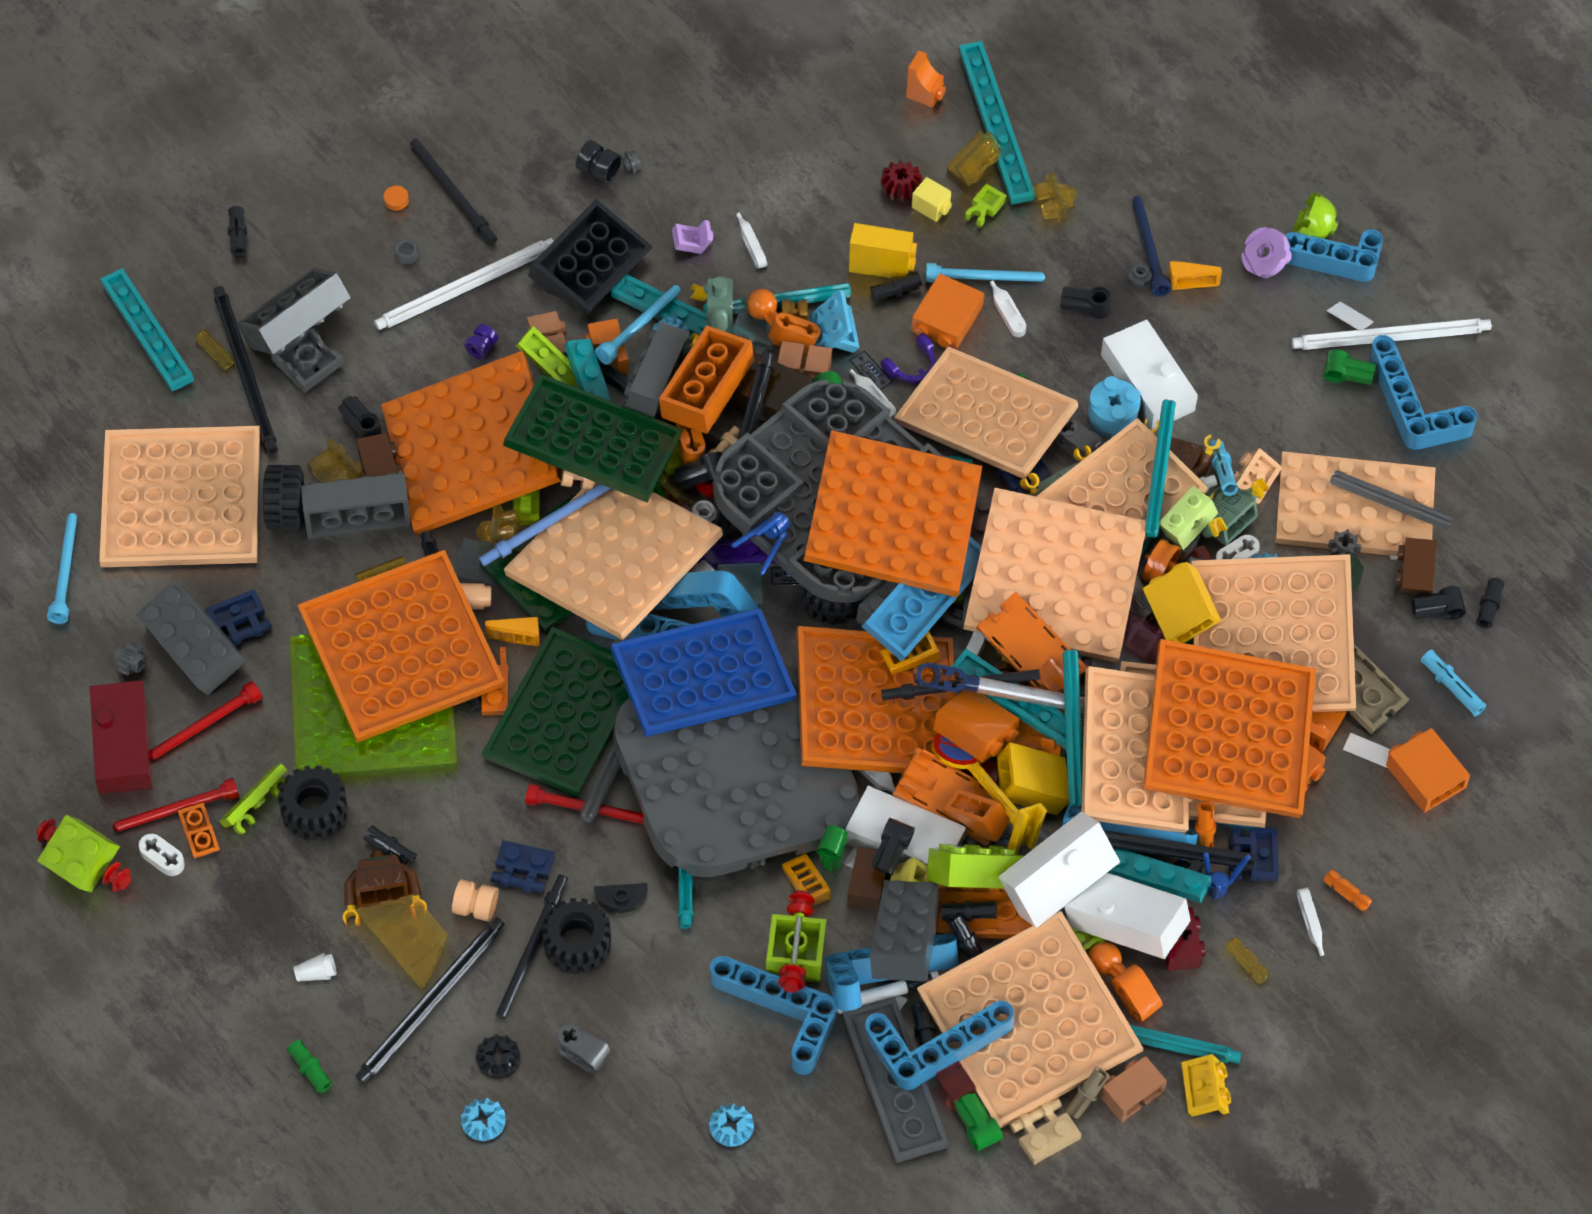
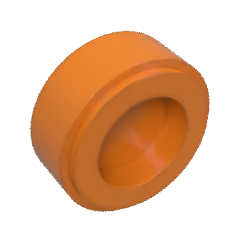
M391 186L384 192V204L390 210H402L409 203L408 192L404 187Z

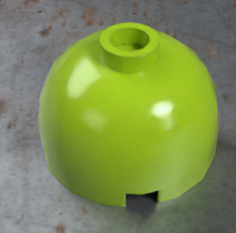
M1313 192L1305 201L1309 206H1306L1304 211L1300 210L1292 232L1325 239L1328 234L1332 236L1337 229L1338 222L1335 221L1336 210L1330 200Z

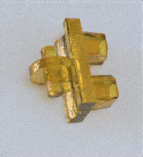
M1054 172L1047 174L1046 181L1037 183L1034 187L1037 200L1050 199L1049 202L1042 203L1041 206L1044 219L1057 217L1059 223L1066 222L1064 213L1068 210V207L1074 206L1073 201L1078 196L1076 188L1067 187L1065 183L1059 187Z
M501 504L494 506L491 521H483L477 527L476 533L479 539L485 542L495 540L498 543L503 539L507 541L517 534L515 527L520 526V518L516 509L503 511Z

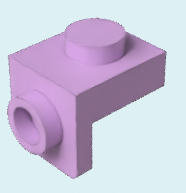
M703 220L699 227L675 224L672 228L675 250L702 254L708 245L712 243L713 232L708 220Z

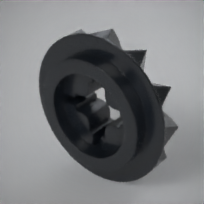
M495 1034L490 1038L485 1037L484 1041L477 1046L476 1062L479 1068L490 1076H505L511 1073L519 1064V1048L516 1041L511 1040L508 1035L499 1036ZM496 1047H499L501 1053H506L501 1055L499 1064H497L495 1056H490V1054L495 1053Z

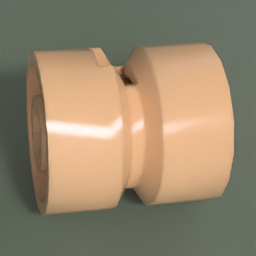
M460 879L453 897L452 913L462 916L473 913L475 919L490 922L497 905L498 888L482 885L478 888L476 883Z

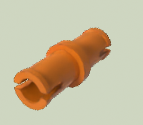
M1203 801L1201 805H1197L1198 820L1195 822V832L1198 833L1197 845L1214 848L1213 838L1216 832V822L1214 821L1215 806L1211 802Z

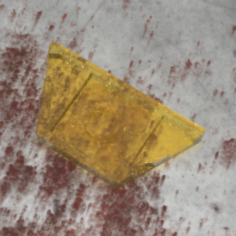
M414 894L400 897L398 900H388L380 902L378 905L356 909V913L422 991H424L447 943L448 934Z

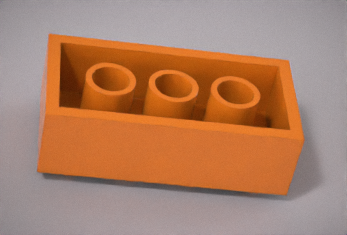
M706 325L659 397L662 418L708 434L754 362L752 341Z

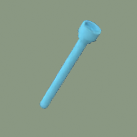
M926 263L925 283H934L939 273L951 279L1042 282L1045 280L1043 272L941 268L936 263Z
M672 286L613 341L603 342L595 349L596 357L602 363L610 364L617 357L618 349L680 294V286Z
M69 513L67 516L55 601L48 607L47 619L56 624L66 623L69 616V608L65 600L77 525V515L75 513Z

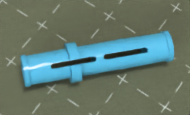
M1217 440L1212 441L1209 446H1215ZM1221 441L1219 449L1214 450L1212 453L1214 457L1211 464L1216 469L1223 494L1232 496L1237 493L1238 486L1231 468V456L1226 452L1224 442Z
M1433 649L1423 655L1420 662L1436 676L1435 680L1438 683L1442 682L1461 701L1474 717L1486 708L1487 704L1453 672L1454 668L1450 664L1446 665Z

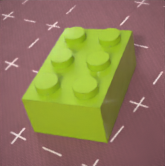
M939 844V848H929L927 881L947 887L1004 888L998 877L1024 856L1016 854V849L998 845H989V848H983L980 845L964 844V847H956L954 844Z

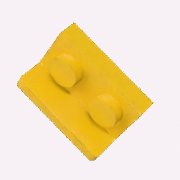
M1213 1054L1181 1062L1188 1113L1192 1117L1217 1110L1223 1115L1229 1114L1228 1104L1231 1103V1097L1228 1089L1225 1087L1224 1079L1227 1078V1070L1224 1063L1220 1062Z

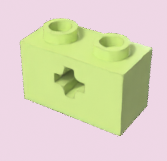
M1192 486L1160 520L1159 526L1165 537L1184 550L1208 523L1213 520L1218 511L1212 499L1195 486Z

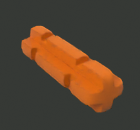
M1330 870L1325 875L1323 881L1330 887H1335L1334 890L1349 902H1354V906L1361 911H1366L1369 908L1372 899L1365 894H1361V891L1345 878L1341 879L1340 874Z

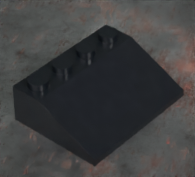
M595 199L532 263L528 276L546 292L589 313L653 246L599 200Z

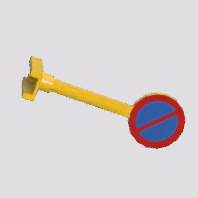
M937 733L932 741V751L935 757L940 759L943 764L952 768L968 769L990 796L1000 803L1010 818L1014 828L1007 848L1016 849V854H1018L1020 846L1027 845L1030 850L1034 849L1047 809L1041 803L1018 810L979 765L981 761L940 733Z

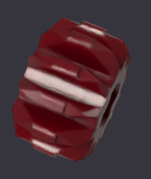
M901 159L898 164L890 162L889 168H884L882 178H880V185L883 188L884 195H890L892 201L895 198H900L901 202H903L905 197L912 200L913 192L922 183L918 167H912L911 161L903 164Z

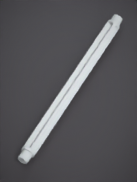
M549 238L545 241L541 240L382 314V317L374 320V324L378 331L385 327L390 328L537 259L554 241L552 238Z
M1476 318L1363 329L1362 331L1351 330L1309 334L1292 338L1291 343L1293 349L1302 348L1303 350L1370 344L1379 335H1387L1394 341L1474 334L1491 330V320Z

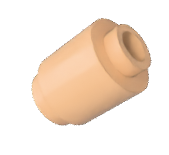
M460 583L472 609L484 610V607H491V586H485L484 583Z

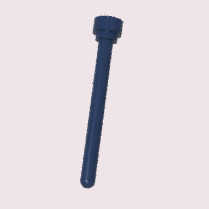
M1135 196L1133 198V205L1153 274L1150 282L1152 294L1157 297L1165 296L1172 290L1170 280L1162 273L1143 200L1140 196Z

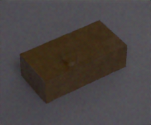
M754 351V362L727 402L728 405L742 412L746 410L757 363L762 356ZM772 360L771 364L773 367L759 419L764 422L768 421L781 410L784 402L803 387L813 383L812 378Z

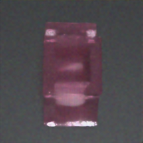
M1130 610L1123 645L1144 658L1151 657L1156 660L1158 643L1160 639L1166 640L1162 630Z

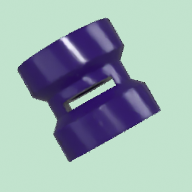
M479 324L474 330V335L469 337L464 343V348L470 355L481 360L489 353V347H493L499 338L492 328Z

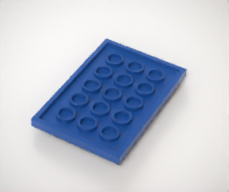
M761 608L611 644L610 650L645 737L796 700V691Z

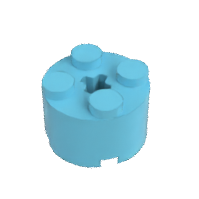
M1109 376L1104 381L1098 383L1091 391L1088 406V418L1092 429L1104 437L1112 438L1139 416L1140 392L1132 384L1114 376Z

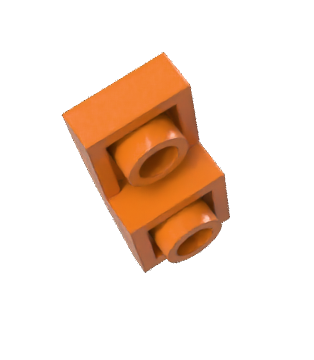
M204 802L178 810V815L194 859L220 851Z

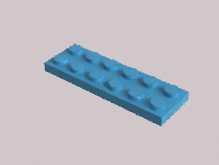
M969 537L958 596L975 577L982 547L971 537ZM899 583L864 623L862 628L900 661H903L957 597Z

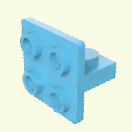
M838 290L810 314L811 322L815 323L821 331L815 345L832 349L835 347L854 353L860 347L852 308L847 305L844 291Z

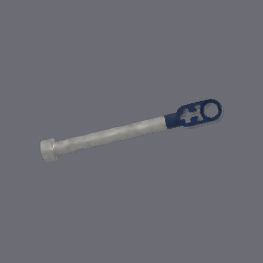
M934 663L919 664L913 671V679L921 687L946 692L965 690L1065 710L1064 693L967 675L959 668ZM925 667L930 668L933 672V678L928 683L924 682L921 678V671ZM954 674V678L958 679V684L952 685L950 681H940L941 676H953ZM1080 696L1081 713H1084L1085 697Z

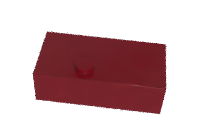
M143 680L89 686L95 781L99 795L153 789L147 697Z

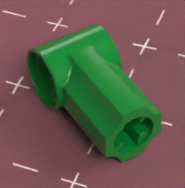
M1331 350L1327 355L1323 377L1332 383H1341L1349 380L1372 385L1376 363L1350 358V355L1343 350Z
M827 826L816 850L820 856L819 862L823 865V870L831 873L842 868L845 844L849 837V834L838 826Z
M976 1093L966 1094L954 1103V1108L966 1126L968 1138L976 1151L983 1150L1003 1140V1134L997 1121L993 1117H989Z

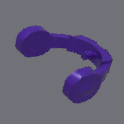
M921 333L918 335L916 342L929 357V369L925 372L920 368L918 372L921 375H906L899 370L891 359L886 357L880 364L889 377H897L903 382L912 383L913 385L921 383L936 363L933 343L925 334Z

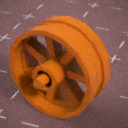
M1161 539L1151 555L1146 554L1144 557L1148 561L1142 575V580L1149 584L1153 578L1169 573L1178 561L1181 548L1175 544H1170L1165 539Z

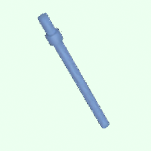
M601 484L595 486L507 541L503 539L495 544V548L478 558L480 563L484 567L500 556L504 558L512 553L511 550L596 499L611 488Z

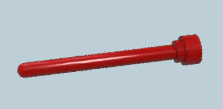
M253 681L248 682L242 686L243 689L239 691L240 694L151 749L150 759L155 760L243 704L246 703L248 705L251 702L255 704L263 699L260 690Z
M234 778L224 780V783L220 784L217 789L113 823L112 828L114 831L120 832L178 813V810L203 802L205 804L221 798L232 801L240 798Z
M529 783L525 798L526 805L536 806L537 804L547 803L579 811L582 810L586 802L547 793L545 789L540 788V785ZM602 804L597 813L602 816L644 824L643 813Z

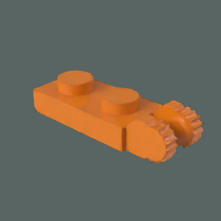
M500 647V665H498L505 680V686L482 695V716L503 715L509 705V669L506 647Z

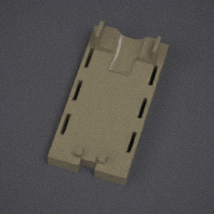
M1354 644L1356 711L1348 712L1370 734H1373L1387 721V713L1393 716L1410 699Z

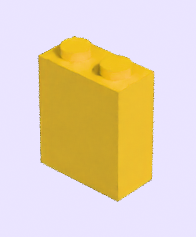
M854 223L850 240L849 272L884 278H892L894 276L899 278L908 275L909 272H914L917 243H913L914 232Z
M1187 562L1175 565L1169 573L1153 578L1149 585L1142 588L1166 640L1185 643L1221 621L1197 568Z
M1011 742L997 756L1000 789L1012 803L1025 807L1041 803L1047 809V813L1058 815L1069 804L1068 770L1065 757Z

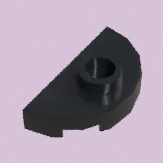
M648 883L594 886L596 900L609 908V911L616 913H625L636 909V906L647 897Z

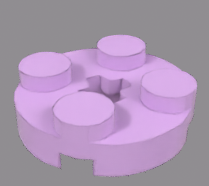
M1258 228L1248 236L1244 243L1247 245L1245 253L1242 252V262L1245 268L1264 279L1280 272L1285 264L1291 260L1292 254L1289 251L1288 239L1282 232L1276 229ZM1264 248L1269 249V254L1266 257H1262Z

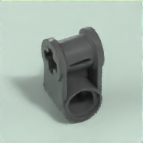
M1074 418L1068 420L1054 439L1055 444L1071 456H1073L1074 450L1078 448L1080 456L1084 457L1085 445L1091 448L1092 453L1103 445V441L1098 434L1087 429Z
M564 1025L557 1033L558 1053L588 1073H596L611 1051L610 1047L603 1040L588 1034L575 1025Z

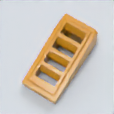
M1169 261L1167 275L1172 290L1220 286L1222 269L1216 266Z
M538 617L485 621L487 639L540 646Z
M929 631L912 649L916 650L918 655L914 656L910 652L907 655L908 659L899 660L897 664L891 658L894 654L887 648L880 651L891 674L915 668L922 663H933L940 660L939 649ZM926 647L927 651L923 652L921 648Z
M807 854L782 864L783 870L796 891L803 890L807 892L818 887V890L809 893L815 899V903L811 907L831 899L830 888ZM802 863L805 865V867L796 871L792 870L793 867ZM807 871L810 873L800 879L797 877ZM811 879L814 880V882H812V883H810V884H808V885L803 886V884H802V883H805V882H807V881H809V880H811Z

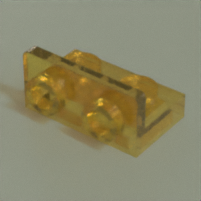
M332 438L327 440L326 450L307 462L308 468L322 483L334 482L338 479H359L363 477L364 473L362 465L357 460L353 461L348 456L345 447L340 443L336 444Z

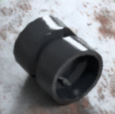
M588 140L577 156L576 168L586 174L593 173L596 179L607 184L616 176L621 165L622 156L610 149L604 151V147L600 144Z

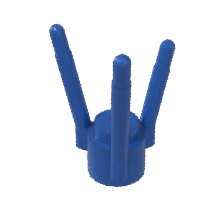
M775 512L769 519L764 520L759 526L732 543V547L735 548L754 535L760 536L763 533L771 539L777 538L759 572L760 575H764L782 542L788 537L786 530L790 527V522L783 513Z
M1208 852L1203 854L1205 875L1211 876L1212 881L1207 893L1212 896L1213 900H1217V898L1226 894L1228 885L1233 884L1234 879L1250 860L1251 856L1249 854L1241 860L1230 876L1223 872H1211Z

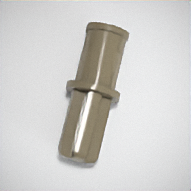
M1095 1067L1085 1083L1078 1087V1094L1067 1108V1113L1073 1118L1078 1119L1081 1117L1089 1104L1097 1100V1094L1110 1078L1105 1070Z

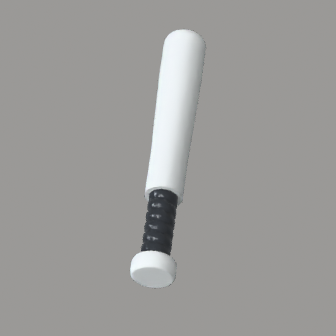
M937 971L929 972L927 981L900 980L860 991L861 1007L907 994L909 990L917 989L938 977L939 974ZM837 1008L838 1014H843V1012H847Z

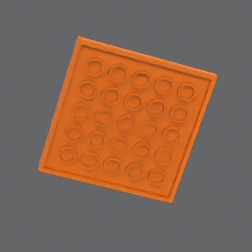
M523 351L381 404L390 442L394 441L397 451L395 461L396 463L400 462L402 473L405 474L409 514L413 531L416 535L561 481L556 466L503 446L504 438L534 386L526 355Z
M831 430L803 561L958 597L982 466Z
M445 550L298 604L299 613L357 743L505 686V680Z
M798 626L796 642L801 766L904 773L917 747L934 754L932 751V741L938 733L933 730L937 710L956 697V692L920 695L910 700H904L903 698L882 700L881 690L902 687V684L909 683L917 685L913 679L915 668L891 674L880 652L886 648L867 631ZM932 636L940 652V660L933 663L951 667L954 663L953 638ZM926 647L921 648L923 652L927 651ZM916 650L911 651L914 656L918 655ZM892 655L891 658L894 663H899L898 658ZM928 667L921 671V678L924 682L928 683L933 678V672ZM954 674L953 676H941L940 681L955 680Z
M1160 639L1157 650L1143 789L1301 818L1304 809L1316 668Z

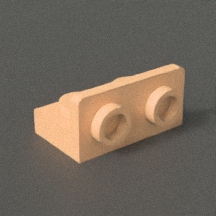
M1259 448L1252 453L1246 452L1238 462L1241 466L1233 474L1238 489L1246 490L1250 488L1251 484L1259 478H1263L1270 488L1282 466ZM1257 498L1256 504L1259 505L1263 498Z

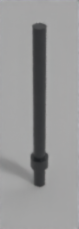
M417 138L413 139L410 142V146L472 221L471 225L477 233H481L489 244H494L498 238L489 228L488 221L484 216L479 215L421 142Z
M1039 669L982 676V678L1017 683L1040 680L1041 675ZM958 680L950 681L952 685L958 684ZM909 683L902 684V687L881 690L882 700L898 698L910 700L915 699V696L946 691L925 688Z
M562 874L558 875L552 890L547 892L543 901L545 906L497 1010L496 1016L500 1019H506L543 937L542 924H544L546 914L550 915V909L553 906L558 908L559 902L563 899L561 894L568 878Z

